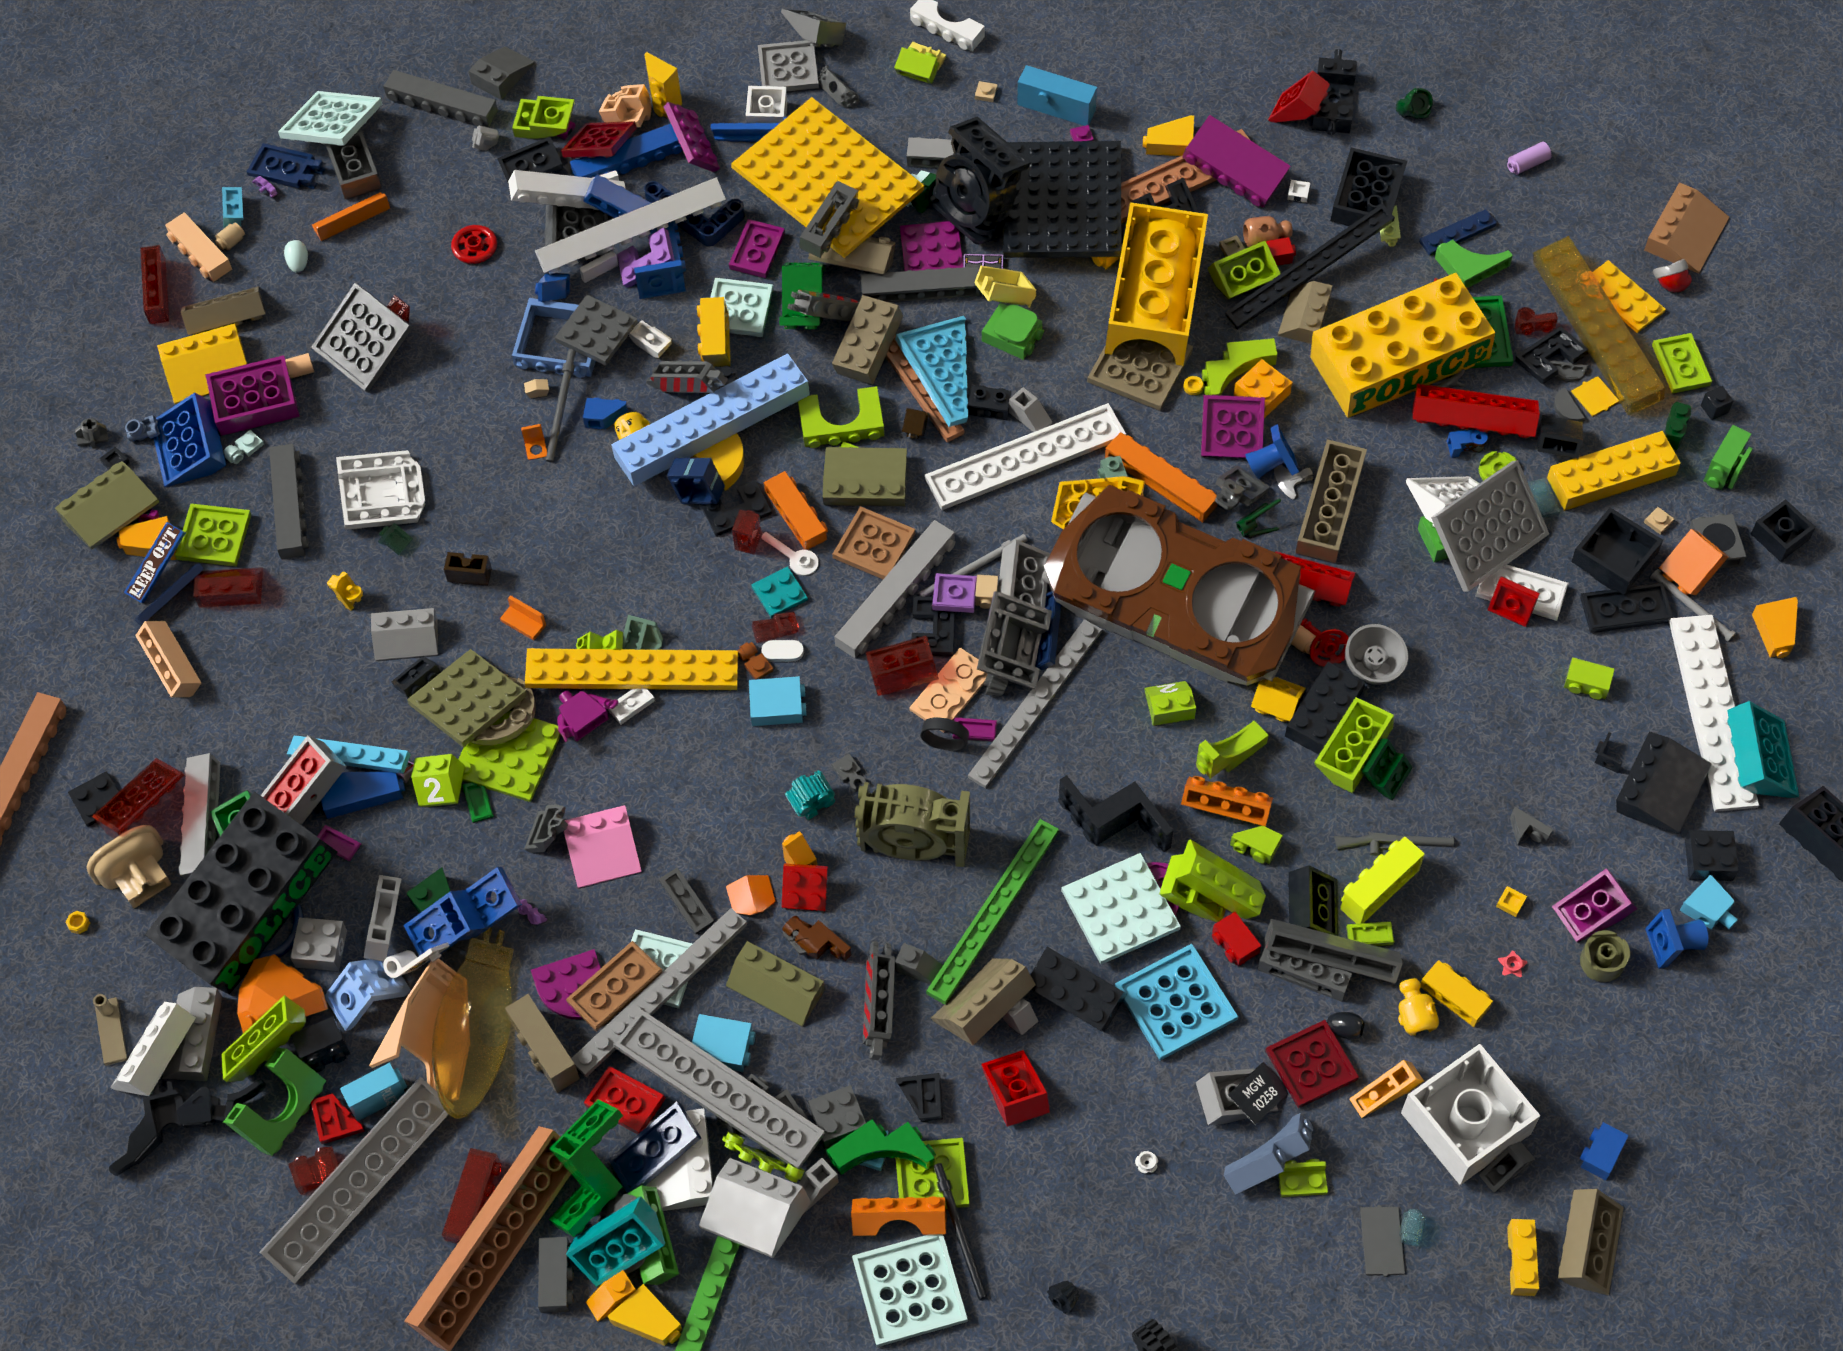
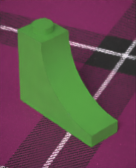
M1454 240L1440 244L1435 255V259L1447 274L1457 273L1466 288L1509 267L1513 257L1509 250L1492 255L1473 253L1458 245Z

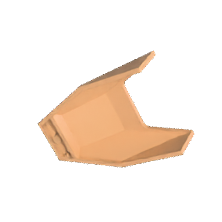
M438 958L434 962L430 961L409 993L369 1066L374 1068L398 1058L402 1046L425 1064L427 1083L451 1104L459 1099L470 1046L466 979Z

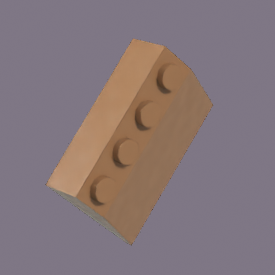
M1679 182L1648 237L1644 251L1672 263L1685 259L1689 267L1688 269L1699 274L1725 227L1729 216L1698 190Z

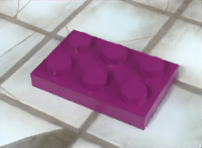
M748 219L729 262V269L766 278L784 237L785 228Z

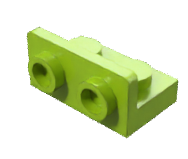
M1310 1159L1304 1163H1297L1294 1160L1286 1161L1284 1171L1278 1174L1281 1197L1328 1194L1325 1173L1326 1162H1320L1319 1159Z

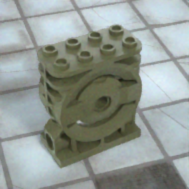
M864 782V786L859 787L858 799L860 801L859 806L856 805L854 817L856 819L855 828H857L856 837H858L857 846H860L861 851L865 852L868 844L873 848L874 853L880 852L891 857L916 861L931 860L942 855L955 856L956 866H965L971 828L969 791H961L960 800H952L933 790L915 785L892 784L883 786V784L878 783L877 789L870 793L869 782Z

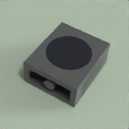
M1718 514L1714 517H1697L1692 519L1688 530H1697L1729 556L1719 569L1743 565L1746 554L1733 514Z

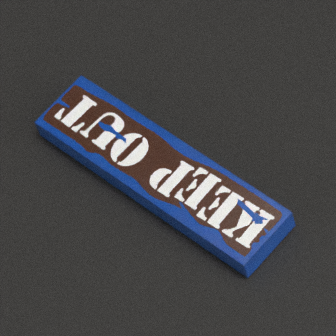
M166 522L124 593L140 603H144L186 532Z

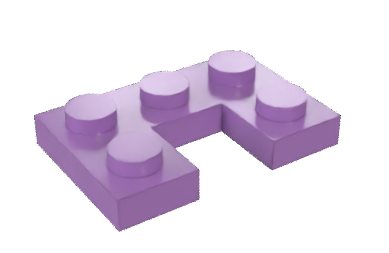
M664 227L648 236L651 252L639 259L637 248L634 246H630L617 254L623 285L626 288L637 284L635 267L675 261L669 232Z

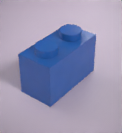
M1604 1122L1599 1129L1595 1127L1589 1140L1593 1141L1590 1148L1585 1146L1579 1158L1583 1160L1581 1168L1606 1180L1628 1135Z

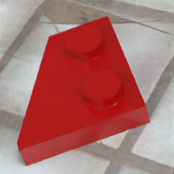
M333 1094L311 1101L321 1144L365 1132L363 1126Z

